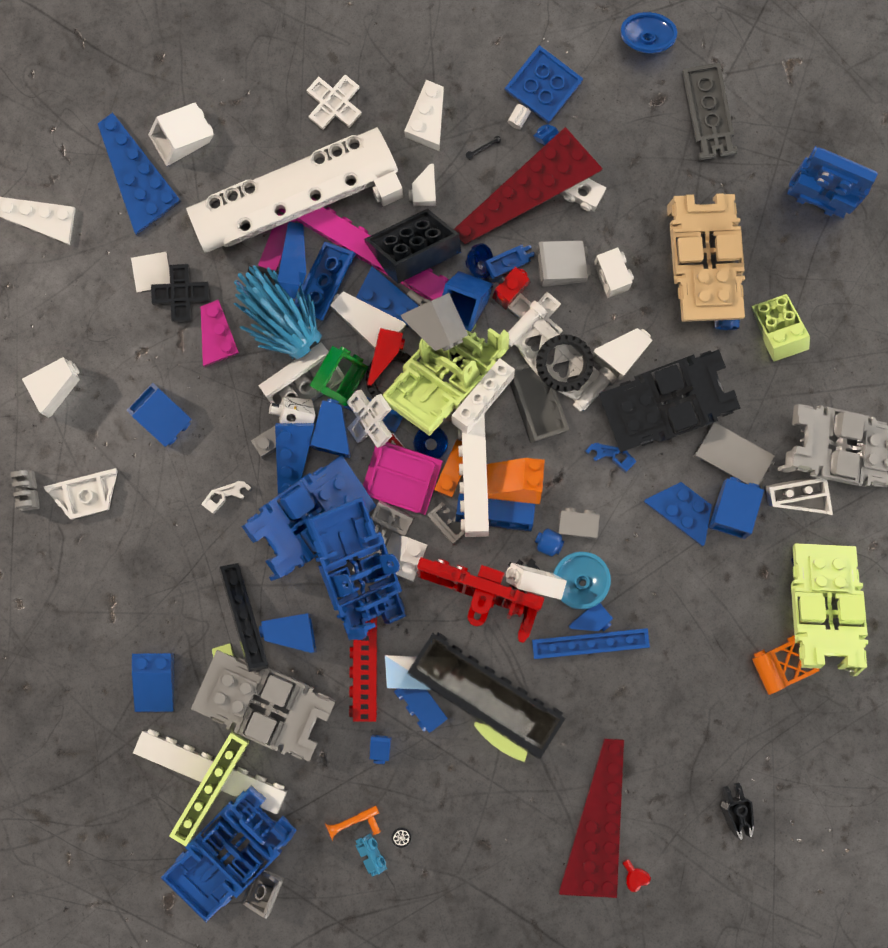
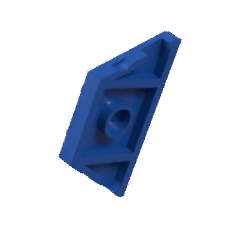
M680 482L644 500L646 505L702 547L705 545L712 505L685 484Z

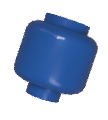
M547 528L543 533H538L535 543L538 544L537 550L553 557L555 554L559 555L564 540H562L561 534Z

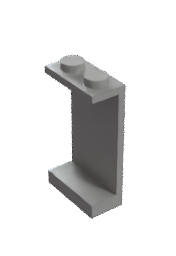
M715 422L709 427L693 456L699 461L702 459L727 474L740 479L745 484L754 483L759 485L760 488L766 479L763 476L766 471L770 472L775 463L772 461L775 455Z

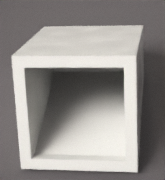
M195 102L157 116L148 135L164 163L168 166L210 143L214 134L211 125L204 118L203 111L198 108Z
M637 328L596 348L592 353L593 360L601 367H607L617 377V380L621 381L652 342L651 335L644 329L639 330Z
M62 357L24 377L22 380L39 413L49 418L79 382L80 379L77 374L80 372L75 363Z

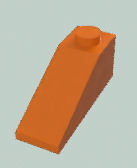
M458 439L452 448L434 489V492L450 499L453 498L462 475H459V464H463V457H459L458 445H462V441Z

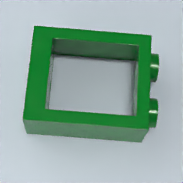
M332 346L310 386L347 406L348 399L355 392L369 366L362 363L364 359L356 354L350 356L351 351L341 346L338 349ZM343 357L352 362V365L335 392L326 387Z

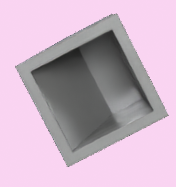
M548 241L538 243L537 256L542 287L587 282L588 276H591L590 265H586L585 258L588 257L587 246H584L583 241Z
M449 293L401 315L402 319L435 351L441 348L443 351L449 350L462 343V338L468 336Z

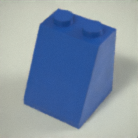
M458 271L445 284L442 296L447 293L450 294L465 329L471 332L489 301L494 284Z
M154 383L127 409L129 414L165 447L173 444L177 439L176 435L181 430L185 431L190 426V421L192 420Z
M322 400L310 445L314 450L337 456L342 455L344 458L350 459L351 453L343 408L337 400Z
M735 477L727 478L723 482L708 528L746 539L753 532L764 489H761L759 485L754 483H741V480Z
M306 613L261 621L262 626H259L260 637L264 638V641L309 653L317 652L311 614Z

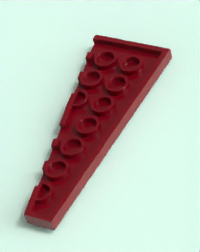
M565 127L457 225L454 230L459 233L460 240L466 245L601 172L603 168Z
M604 738L590 789L569 854L568 863L564 871L559 895L617 898L624 754L623 739Z

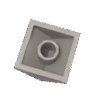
M264 870L248 886L241 904L267 919L285 878Z

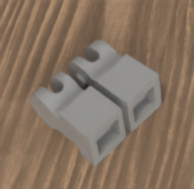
M28 470L11 472V478L13 479L12 487L18 491L13 493L16 499L15 508H19V511L39 509L38 492L32 490L37 489L35 472Z

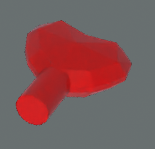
M629 859L622 863L628 871L626 883L627 888L631 892H637L641 886H646L650 883L651 877L648 872L640 868H634Z

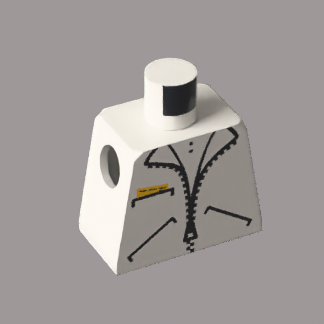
M284 396L281 404L271 403L269 407V414L278 415L280 423H314L316 416L313 402L309 399Z

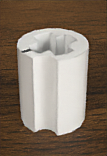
M517 104L507 121L508 124L521 130L531 111L523 105Z

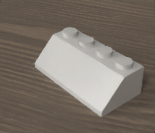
M320 342L305 356L294 360L258 386L270 403L281 404L284 396L309 399L313 402L322 396L323 393L311 387L310 384L329 351ZM339 366L336 367L326 387L332 389L343 381L345 376Z

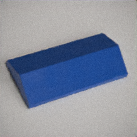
M325 241L302 286L308 311L307 295L310 294L311 302L313 301L316 320L323 321L356 254L353 251ZM296 298L295 304L299 309L300 313L302 314L299 302Z

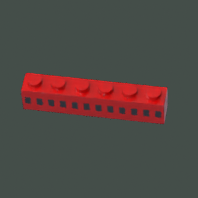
M378 617L365 622L375 623L376 627L368 630L365 639L353 640V647H350V659H353V666L349 668V677L353 678V686H349V698H353V705H349V717H353V722L377 721Z

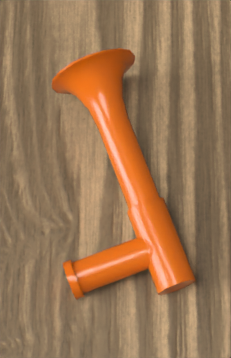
M376 806L358 813V815L335 825H327L325 823L332 841L334 836L341 830L364 820H368L373 835L381 832L374 818L375 815L379 814Z

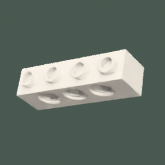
M588 178L560 194L564 196L565 200L580 204L582 209L595 212L606 191V187ZM584 189L588 195L580 196L578 191Z
M499 358L452 414V424L468 434L513 380L515 369Z

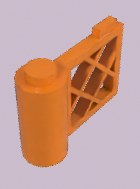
M795 635L787 638V643L768 652H765L763 649L754 653L755 657L752 658V661L768 695L820 671L819 668H813L808 672L801 670V660H799L797 668L788 665L791 655L799 657V654L792 652L795 644ZM781 650L788 653L785 663L778 661L776 652ZM787 667L796 671L794 678L789 681L785 676Z

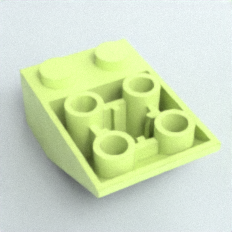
M787 294L751 306L765 346L774 362L809 350L810 335Z

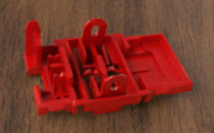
M420 557L417 565L418 578L473 597L467 616L471 625L477 627L483 625L490 608L497 605L509 609L508 619L515 614L521 617L523 613L524 617L518 632V641L524 643L530 636L537 612L542 608L544 597L529 592L526 594L520 590H513L511 587L501 585L505 573L481 565L476 577L470 575V572H467L468 568L457 565V567L449 565L450 562L443 559L431 561ZM475 612L481 614L480 619L476 620L474 618Z

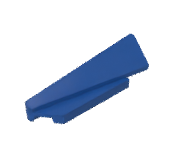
M288 222L277 281L292 299H295L300 282L303 286L306 276L304 227L301 223Z

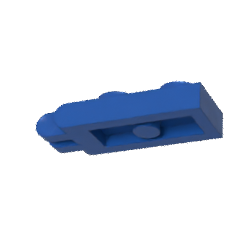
M519 245L486 260L484 264L492 279H495L512 271L515 266L519 268L531 262L530 258L535 256V253H526L532 249L531 245L526 247Z

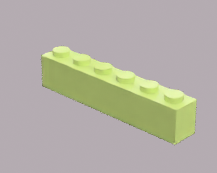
M234 731L230 733L169 837L184 846L190 843L250 740L234 733Z

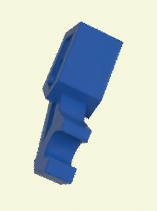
M594 443L585 451L587 454L592 450L597 453L596 457L593 458L594 461L605 456L611 457L612 462L625 473L637 462L627 451L620 452L618 447ZM622 453L626 459L621 463L618 461V458H615V455L617 456Z

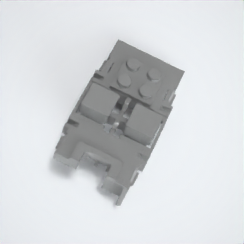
M217 650L191 710L212 718L213 721L222 725L224 723L227 725V730H232L234 733L274 751H280L283 755L288 752L296 758L310 761L318 742L309 739V735L317 717L324 721L328 720L336 699L319 692L317 694L313 692L314 687L271 668L248 672L244 659L240 657L238 659ZM271 672L278 676H269L265 688L261 694L262 699L270 702L269 705H266L260 701L254 700L253 698L255 695H260L262 688L266 682V679L269 673ZM292 682L296 683V686L286 707V709L290 710L289 714H286L278 709H275V704L280 707H283L287 703V700L294 687ZM251 703L267 709L265 714L258 711L253 713L244 733V729L253 711V708L250 707ZM271 712H274L287 719L285 723L280 721L271 743L268 744L278 723L276 719L269 717Z

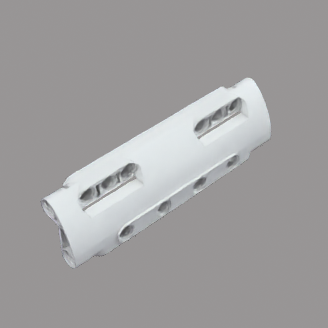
M376 127L358 136L352 135L318 149L306 158L254 180H245L214 193L206 200L186 208L206 254L221 246L229 247L360 192L373 186L375 179L393 171L396 173L398 169L381 132ZM352 143L360 145L357 149L350 148ZM335 150L342 152L339 157L332 155ZM317 158L325 159L322 164L315 163ZM349 179L356 180L353 186L346 184ZM248 187L255 188L253 193H246ZM232 194L238 195L235 201L228 200L229 196ZM314 194L321 195V198L317 201L311 199ZM213 202H220L218 208H211ZM278 209L286 210L284 215H276ZM245 223L251 225L247 231L241 230V226Z

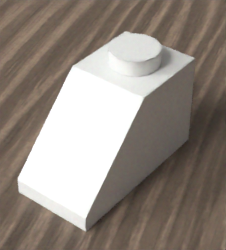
M429 164L412 183V189L409 190V201H413V207L436 206L434 164Z

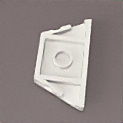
M114 468L44 486V489L71 520L104 512L110 508L118 470Z

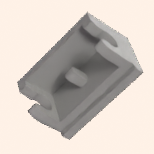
M379 501L371 518L373 521L405 536L415 516L389 503Z
M441 502L427 515L452 544L465 534V531H461V522H455L456 516L444 502Z

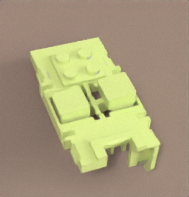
M795 543L793 545V577L795 580L791 583L795 643L800 644L799 657L801 667L822 668L825 665V656L845 657L837 665V668L850 671V676H858L867 668L866 650L864 648L868 645V640H865L868 633L864 591H860L863 588V583H859L856 546ZM825 597H827L828 610L825 607ZM832 597L839 599L837 601L838 610H832ZM826 618H829L830 630H826L825 625H821L825 622ZM833 618L839 619L838 630L834 628Z

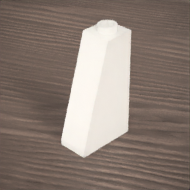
M345 292L336 294L331 302V309L374 350L380 328L400 333L406 329L404 322Z

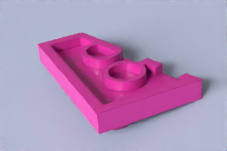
M219 300L201 306L203 366L205 367L239 354Z

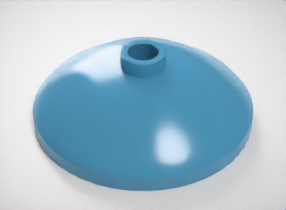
M589 552L572 553L564 557L554 571L555 575L567 581L562 599L560 600L571 608H592L602 602L609 592L611 585L609 569L605 562L595 554ZM586 581V585L580 586V582Z

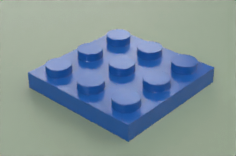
M539 45L504 90L549 124L583 82V78Z

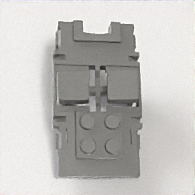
M794 405L792 426L799 425L805 427L801 429V432L804 433V438L800 439V442L804 443L803 447L794 446L793 450L786 452L785 465L778 467L777 471L787 473L796 470L810 471V476L861 487L870 485L888 487V425L886 422L876 421L875 417L868 418L867 415L831 407L824 408L822 405L815 407V409L808 405ZM829 436H837V442L829 440ZM847 439L857 440V446L847 444ZM829 444L836 446V451L832 453V449H828ZM846 448L856 450V453L847 452Z

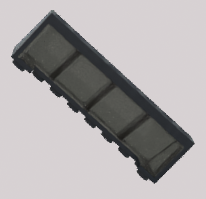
M432 633L407 674L537 759H541L566 719L562 716L563 712L555 707L551 709L545 708L543 706L544 702L537 698L531 699L527 696L528 692L520 687L514 688L511 686L512 682L502 676L500 679L494 675L495 671L490 667L485 666L483 668L473 656L469 655V657H466L462 654L463 650L456 645L449 646L448 638L441 633Z

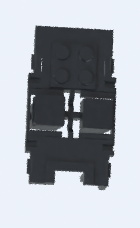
M719 349L713 352L711 350L704 352L696 358L693 354L634 376V381L629 380L620 383L618 387L599 393L620 452L639 445L645 446L653 443V440L656 439L658 443L662 442L663 440L718 421L717 417L721 415L724 417L734 413L733 411L741 409L735 390L724 393L717 371L726 368ZM676 363H679L687 387L692 386L693 388L692 391L679 396L676 391L683 389L685 385ZM656 371L654 376L661 394L664 396L671 393L673 398L660 403L656 402V399L660 396L652 377V372ZM695 394L696 399H693L692 401L695 406L697 415L699 417L701 423L700 425H697L698 420L691 401L680 403V399ZM672 402H674L676 406L668 408V413L675 431L678 432L675 434H673L665 410H659L660 406H664Z

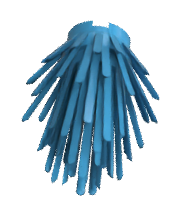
M253 265V269L249 266V270L254 276L249 272L245 274L249 281L241 273H238V277L246 287L239 280H235L236 289L241 293L235 294V296L249 309L237 303L233 304L261 325L264 329L251 324L253 328L266 334L268 337L244 326L240 328L250 333L251 336L256 337V341L267 344L265 346L259 345V348L285 353L292 359L295 357L296 360L311 351L309 347L314 342L318 344L322 335L317 330L313 301L311 302L310 294H308V311L301 282L299 286L300 295L297 292L296 297L302 314L294 300L278 283V275L275 270L272 272L269 267L267 268L268 273L275 282V287L264 273L263 276L255 265Z

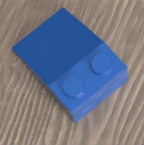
M174 653L132 654L135 712H174Z

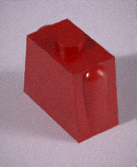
M515 266L505 277L504 282L496 287L492 299L507 310L514 299L531 283L527 277V272Z

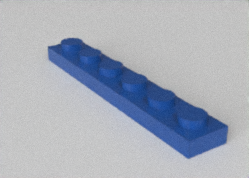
M648 628L532 640L534 659L650 648Z

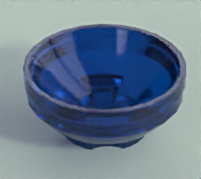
M484 243L476 244L471 247L467 254L466 267L477 278H487L490 276L484 264L486 260L493 258L489 246Z
M439 427L430 436L420 429L414 437V449L416 452L439 459L448 449L447 435ZM429 439H433L437 443L436 448L433 450H428L425 446L426 441Z

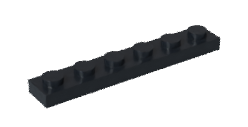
M239 563L220 566L219 572L248 672L267 669V658Z

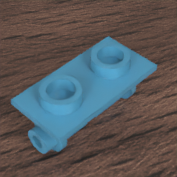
M371 833L355 840L357 843L355 846L360 856H368V859L363 861L368 874H371L373 877L387 869L386 861L381 856L377 848V842Z

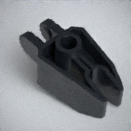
M735 783L736 797H732L728 786L723 787L725 800L722 801L720 807L730 830L738 839L743 840L742 827L747 836L752 837L753 804L752 801L744 797L740 783Z

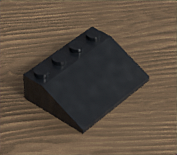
M425 209L364 239L387 275L397 283H401L461 253L459 233L429 209Z

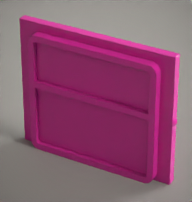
M386 442L379 448L375 445L363 487L371 498L426 515L443 460Z

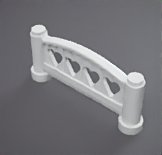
M533 301L529 305L530 309L508 333L509 346L516 345L525 361L538 375L536 357L540 348L547 340L559 334L543 320L548 312L538 302ZM541 335L539 350L536 352L532 351L531 346H527L525 340ZM562 344L554 347L553 363L550 365L546 364L550 375L561 382H567L569 377L580 375L583 369L582 355L571 345ZM569 361L567 375L562 378L559 376V372L553 370V366ZM605 366L599 371L593 367L590 378L581 386L580 390L558 392L572 398L575 402L573 406L579 412H582L599 396V393H602L609 384H613L617 377Z

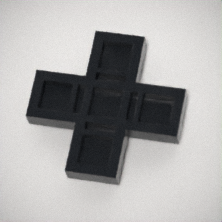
M188 264L169 265L170 284L151 285L152 304H171V321L189 322L191 321V303L210 302L209 283L190 282Z

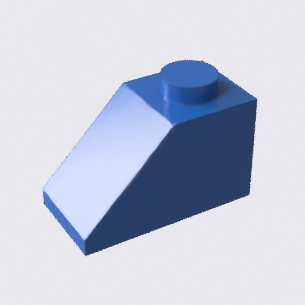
M599 603L583 612L568 625V628L586 631L602 630L604 632L612 625L610 621L613 618Z
M371 736L369 759L374 760L373 763L385 764V761L390 760L392 737Z

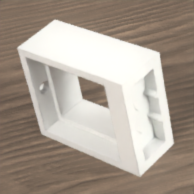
M511 563L506 571V582L514 587L562 599L567 581L554 573Z

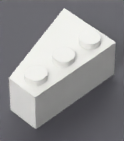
M428 80L425 81L404 131L405 138L437 151L440 150L443 86Z
M810 477L765 486L767 502L770 506L833 515L827 479Z

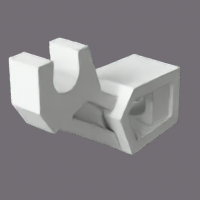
M237 481L211 490L201 505L215 514L226 502V497L235 496L244 499L245 496L240 493L241 489L246 488L250 491L252 488L244 481ZM215 494L222 496V499L217 504L211 500Z

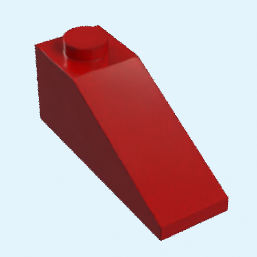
M383 328L379 329L367 386H371L398 354L399 349L403 350L405 339L402 338L403 333Z

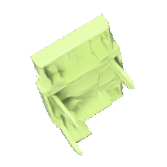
M489 328L487 343L484 338H478L477 333L467 331L468 336L462 338V343L446 351H443L442 348L435 351L421 339L417 352L404 364L403 373L394 380V383L382 396L394 411L430 436L443 422L444 418L446 419L454 409L457 410L460 403L462 404L497 360L509 349V333L503 330L501 334H498ZM450 353H451L452 355H455L456 353H458L460 356H459V357H455V358L453 359V361H452V358H451V356H450ZM462 360L463 365H461L459 368L456 365L457 361ZM449 371L454 373L449 378V383L442 381L444 375Z

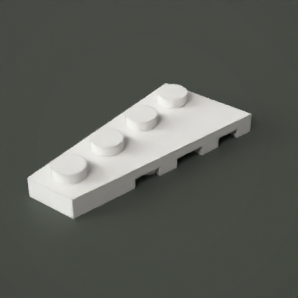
M0 197V218L70 245L75 215L74 207Z

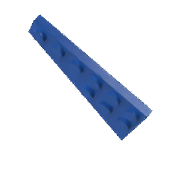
M112 112L98 123V127L134 233L137 235L179 204L181 200Z

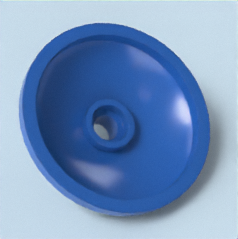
M643 12L631 15L622 23L621 37L629 47L636 51L659 53L667 50L675 43L677 28L670 19L663 15Z

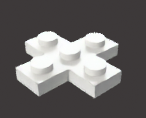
M344 75L332 88L318 76L306 90L310 96L319 102V105L308 116L309 119L324 130L336 116L350 128L362 114L359 109L349 102L360 89L359 85L347 75Z
M546 292L538 301L548 312L543 320L560 335L563 330L550 317L561 306V303ZM520 293L507 309L521 319L530 309L529 305L531 302ZM532 337L527 338L525 343L527 344Z
M362 390L355 391L348 399L347 404L356 415V418L347 428L357 443L362 442L369 435L377 448L382 447L392 437V434L382 421L392 409L382 394L376 395L369 402Z

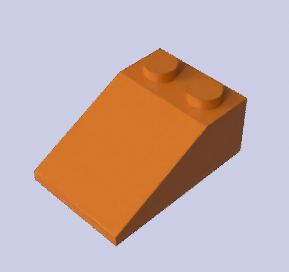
M520 458L486 464L488 499L540 504L545 460Z

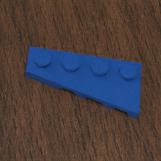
M373 266L356 296L357 299L404 322L409 328L411 327L402 319L401 315L419 306Z
M276 423L278 495L302 478L315 423Z

